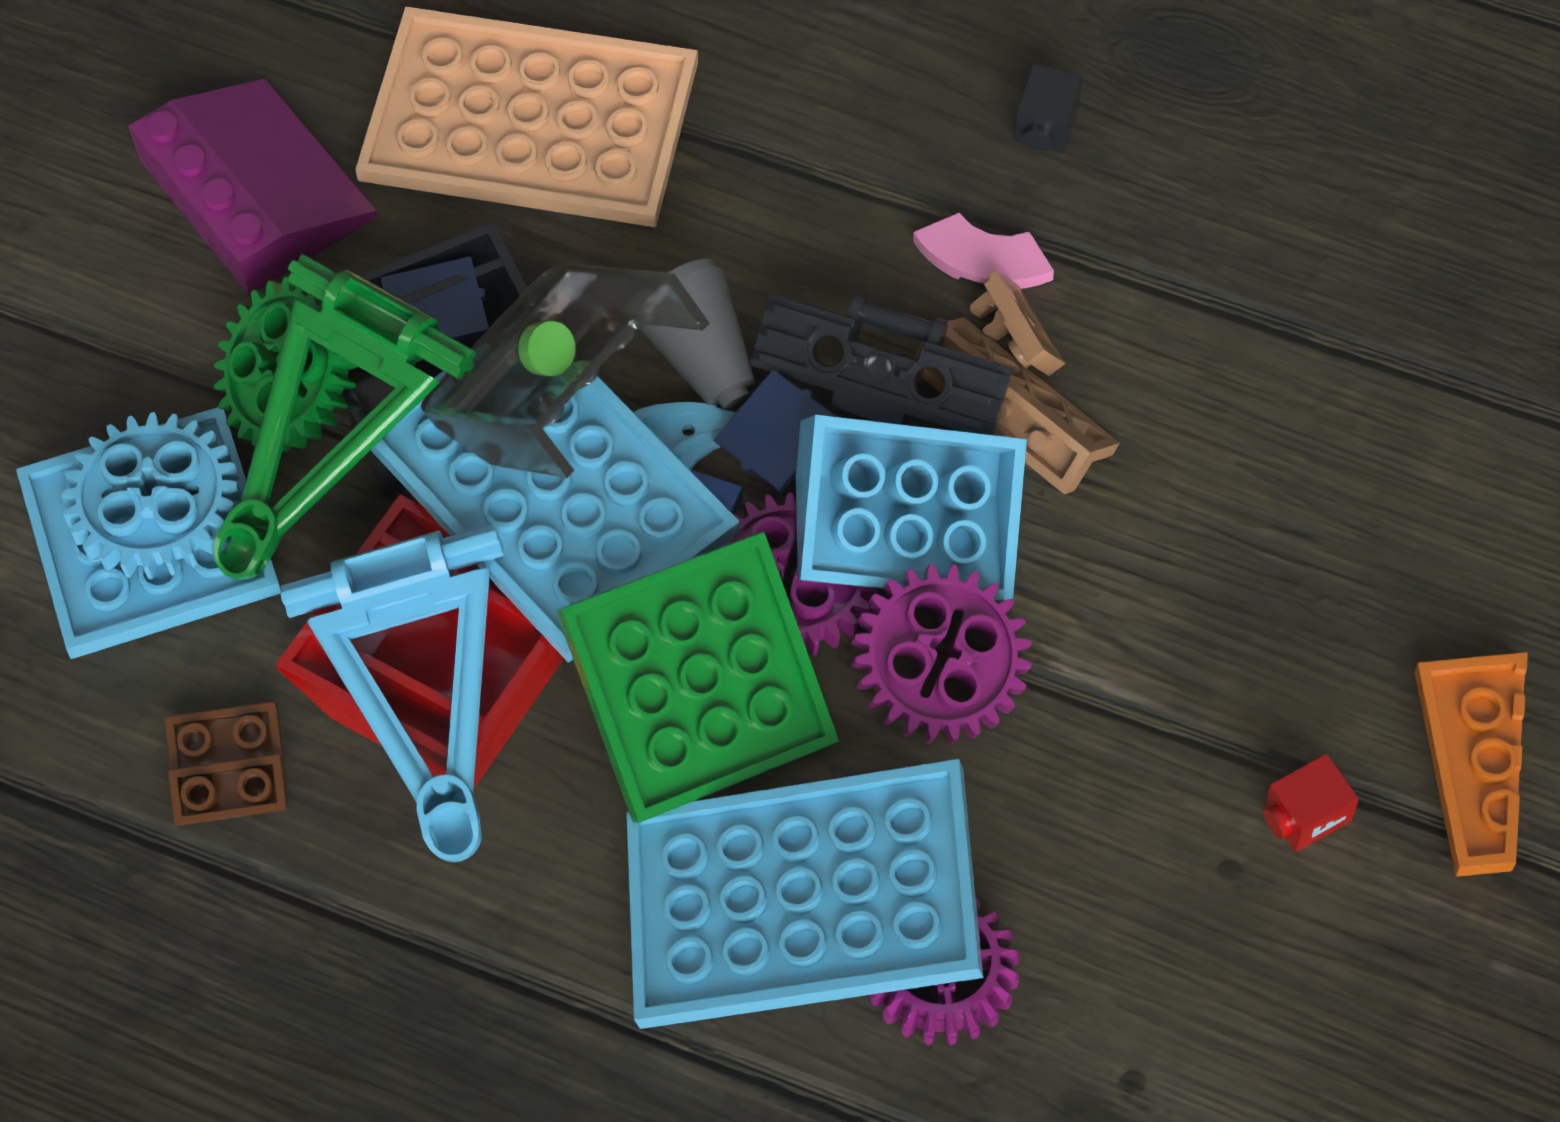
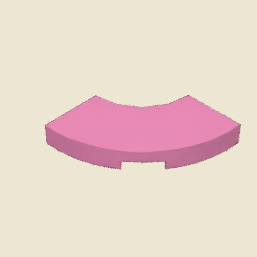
M957 213L913 233L914 244L927 260L955 279L959 280L960 277L975 282L986 283L990 280L987 275L996 269L1014 281L1020 289L1038 286L1053 280L1054 270L1030 232L1012 236L989 234L972 226L960 213Z

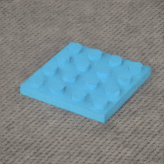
M217 407L179 419L182 429L192 420L198 421L202 435L212 430L216 435L219 446H227L232 460L231 463H235L239 479L235 482L238 483L241 492V499L233 502L235 506L241 503L246 478L230 428L226 424L227 418L224 409ZM89 446L16 469L66 650L71 659L265 599L281 592L271 559L259 575L246 580H236L220 571L215 562L214 554L205 552L200 548L194 551L197 565L192 567L183 558L176 560L177 568L174 575H171L165 565L161 564L157 565L153 579H148L144 567L140 565L137 566L130 578L125 577L120 561L114 568L107 571L104 569L100 556L90 560L87 558L82 546L83 544L77 545L70 532L72 527H68L62 512L66 509V506L62 499L61 491L70 488L65 472L80 470L74 455L76 453L91 455L93 453L92 447ZM188 466L177 467L171 473H181ZM134 469L123 470L117 476L128 475ZM176 514L172 516L168 521L181 520L187 514ZM133 516L121 517L114 524L125 523ZM212 535V536L210 537L211 540H212L213 546H214V540H215V536H216V535ZM231 536L225 540L222 551L230 544Z

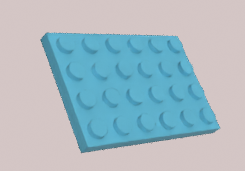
M530 308L473 349L476 352L472 360L475 364L474 368L470 373L465 372L461 380L444 371L437 375L435 379L440 381V383L371 451L450 536L496 524L499 536L502 539L504 556L477 563V565L481 569L490 570L489 578L569 663L573 660L556 609L719 548L740 532V521L576 354L571 366L564 373L557 376H538L532 374L524 367L518 351L520 337L529 325L543 321Z
M959 759L693 801L641 823H633L629 812H627L634 1021L640 1029L983 978L964 771Z

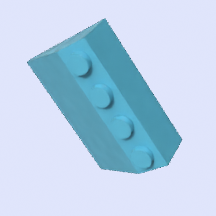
M813 415L801 420L796 466L798 580L884 589L887 581L893 579L904 588L903 575L908 569L912 568L922 581L924 572L929 564L935 565L940 578L945 577L952 565H957L960 581L965 582L974 571L979 572L977 588L984 591L988 586L996 582L999 586L993 599L995 601L1013 599L1027 439Z

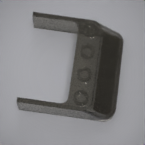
M560 264L541 274L471 347L476 352L472 360L475 364L470 373L465 372L461 380L446 373L440 379V383L422 400L421 410L437 429L490 465L568 478L575 470L543 428L560 418L565 410L564 405L579 389L586 387L596 379L600 371L599 367L613 352L625 347L634 336L633 331L639 327L655 325L703 331L710 323L674 273ZM538 321H556L565 325L570 330L575 341L576 350L572 364L564 373L557 376H538L532 374L524 367L519 357L518 346L522 333L529 325Z

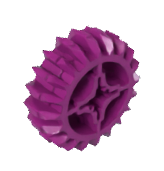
M976 898L982 970L983 976L988 975V977L977 992L962 1001H955L956 990L964 984L975 982V979L947 983V987H944L943 984L909 989L928 992L934 998L936 1004L923 1001L906 989L870 995V1002L873 1006L886 1005L883 1010V1020L887 1025L903 1018L901 1034L905 1038L911 1036L917 1028L924 1030L923 1042L929 1046L935 1040V1032H945V1040L952 1047L957 1043L958 1030L963 1029L967 1036L975 1040L980 1034L979 1021L994 1028L999 1021V1014L996 1009L1008 1010L1011 1007L1013 996L1008 991L1018 988L1019 974L1012 969L1019 965V952L1008 949L1013 941L1010 929L997 930L1000 916L996 911L980 917L981 902L978 898Z

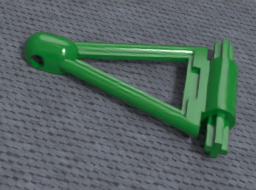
M305 254L300 256L298 262L292 260L288 267L291 274L287 281L322 301L323 309L319 313L294 298L241 503L230 511L214 540L213 554L218 568L226 576L236 580H246L259 575L269 563L283 535L440 383V381L415 368L414 366L417 362L423 359L459 380L462 379L465 372L470 373L475 365L472 360L476 352L439 331V322L436 318L350 270H344L338 274ZM311 340L395 387V389L272 507L268 503ZM231 536L230 544L222 551L225 540Z

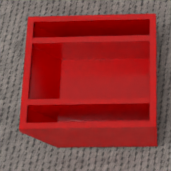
M400 494L357 554L435 531H440L443 538L451 536L423 506ZM474 564L453 570L454 576L481 568ZM490 578L474 789L564 659ZM341 603L315 610L310 618L342 609ZM459 608L350 639L424 762L435 776L446 775ZM306 622L276 663L277 669L331 719L382 746Z

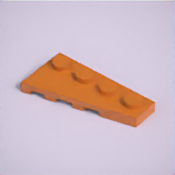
M1528 652L1419 662L1415 669V677L1456 877L1513 871L1516 864L1520 795L1518 794L1519 772L1522 766L1523 748L1521 746L1522 720L1525 712L1524 683Z

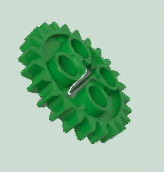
M284 277L282 284L271 280L268 281L266 293L258 290L251 291L253 306L250 307L239 303L237 309L241 320L239 323L230 321L226 323V327L232 334L230 341H219L218 346L227 352L224 360L214 363V368L224 371V378L214 385V389L226 392L227 394L218 404V408L231 412L226 421L227 426L238 428L237 437L252 441L253 446H256L294 298L319 313L323 309L322 301L288 283V277ZM311 340L283 452H289L290 447L306 448L307 438L318 441L322 439L320 424L332 427L336 425L332 410L334 407L344 409L348 407L346 400L341 395L343 389H353L356 387V383L347 376L348 370L355 369L358 366Z

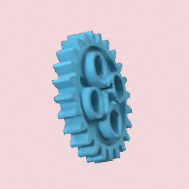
M155 412L150 413L146 426L140 427L133 416H129L127 418L126 431L120 432L116 427L109 424L107 425V432L110 439L103 442L91 436L88 440L93 453L91 455L76 453L74 455L80 470L65 472L70 488L61 491V496L66 506V509L62 511L68 527H72L70 532L77 545L83 544L82 546L87 558L92 560L100 556L104 569L107 571L114 568L120 561L125 577L130 578L137 566L140 565L144 567L148 579H153L157 565L164 564L167 571L174 575L177 568L176 560L181 558L192 567L196 566L197 562L194 551L200 548L205 552L213 554L214 546L210 537L217 535L224 522L223 519H226L230 511L235 507L233 501L241 499L238 483L235 482L239 479L235 463H231L232 460L227 446H219L216 435L212 430L202 435L196 420H192L182 429L177 414H172L165 425H159ZM188 466L181 473H171L177 467ZM134 469L128 475L117 476L123 470ZM176 514H187L181 520L168 521L172 516ZM133 516L125 523L114 524L121 517Z

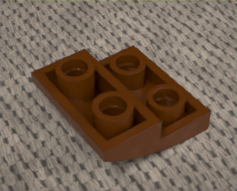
M275 701L164 717L171 770H168L174 825L176 827L288 810L278 704Z

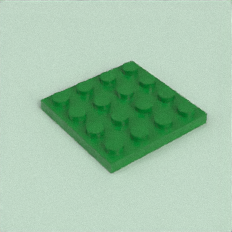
M764 532L750 535L556 609L558 619L633 823H641L839 742Z

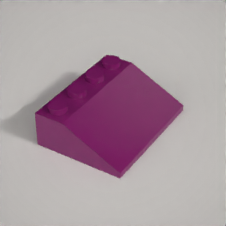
M266 79L170 100L128 126L140 162L249 296L251 291L260 290L267 285L268 281H274L289 272L288 267L292 260L298 262L302 254L310 258L377 217L375 208Z

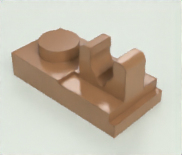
M996 269L987 275L990 279L984 283L987 292L970 305L972 314L980 319L996 311L993 321L982 329L984 334L998 341L1010 333L1013 339L1008 342V346L1016 359L1025 368L1032 365L1050 376L1065 365L1064 360L1020 287Z

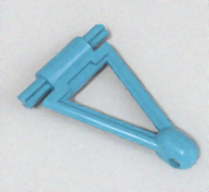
M496 524L443 538L440 531H435L331 562L330 572L282 585V592H280L289 618L341 603L342 609L310 618L307 623L415 799L418 819L425 843L437 857L447 862H459L469 858L476 852L482 840L479 812L473 790L490 570L485 568L454 576L453 570L504 556V547ZM459 608L446 775L434 777L350 639Z

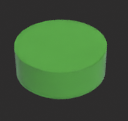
M538 321L529 325L522 333L518 346L522 364L529 372L538 376H557L564 373L571 366L576 350L575 341L570 330L565 325L556 321Z

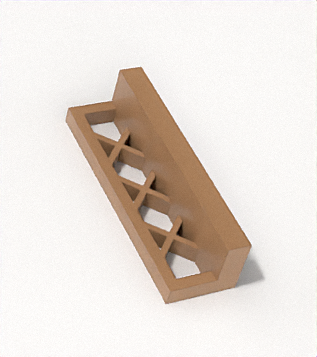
M965 317L948 321L943 346L1014 368L994 436L1027 439L1025 463L1060 492L1067 494L1075 491L1092 462L1114 454L1120 444L1119 441L1032 371L1025 368L1016 358L990 337L985 335ZM922 342L914 357H920L921 350L924 349L926 342ZM928 366L922 374V379L942 393L945 388L943 373L935 367Z

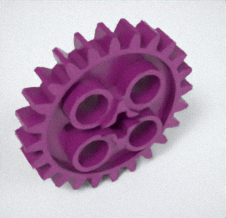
M793 493L787 494L784 506H777L774 499L770 495H766L764 509L760 511L749 501L746 502L744 506V519L733 514L740 521V532L724 544L727 545L750 535L764 532L768 543L780 546L776 549H770L782 583L788 576L792 552L797 539V511ZM798 569L795 571L789 602L804 644L812 656L817 655L820 640H824L829 646L836 649L839 645V631L850 637L856 635L857 620L862 613H870L868 601L874 594H878V588L798 580ZM815 601L821 606L808 607L801 602Z
M929 564L921 581L912 568L908 569L903 575L904 588L893 579L888 580L884 585L885 594L888 599L874 594L868 601V604L875 614L862 613L857 620V623L869 632L856 634L851 641V645L865 650V654L854 658L851 662V667L867 670L868 675L857 684L858 690L874 688L877 694L871 700L868 707L871 710L885 704L890 709L884 721L886 726L895 722L899 717L905 720L904 737L908 738L919 726L924 728L925 742L931 744L939 730H943L945 738L950 745L958 740L960 728L962 727L971 740L975 739L980 734L979 720L990 729H993L1000 723L995 709L1009 714L1016 706L1007 693L1020 695L1026 689L1027 685L1014 676L1027 673L1032 667V663L1018 657V654L1026 651L1032 645L1031 640L1015 637V633L1026 621L1024 618L1008 619L1006 613L1015 602L1013 599H1008L998 604L993 599L999 586L996 582L988 586L984 591L977 588L979 581V572L974 571L963 582L959 580L957 565H952L945 577L940 578L935 565ZM926 607L934 611L939 621L938 628L930 630L921 627L915 620L914 609ZM958 610L962 613V619L946 650L948 660L937 672L930 696L923 698L920 691L937 657L935 648L945 637L953 612ZM975 629L984 633L989 642L988 651L978 652L970 648L965 640V631ZM897 656H906L912 659L917 665L918 677L915 679H905L899 676L894 670L893 659ZM955 678L962 681L968 688V701L958 702L948 697L944 688L945 679Z

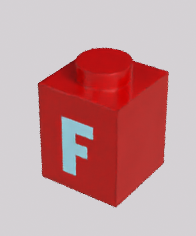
M1325 754L1271 784L1263 814L1272 833L1280 840L1285 838L1296 853L1350 823L1359 798L1330 757Z

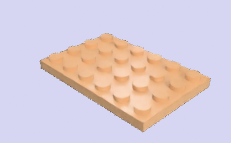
M405 7L355 169L357 179L361 182L656 227L698 65V51Z

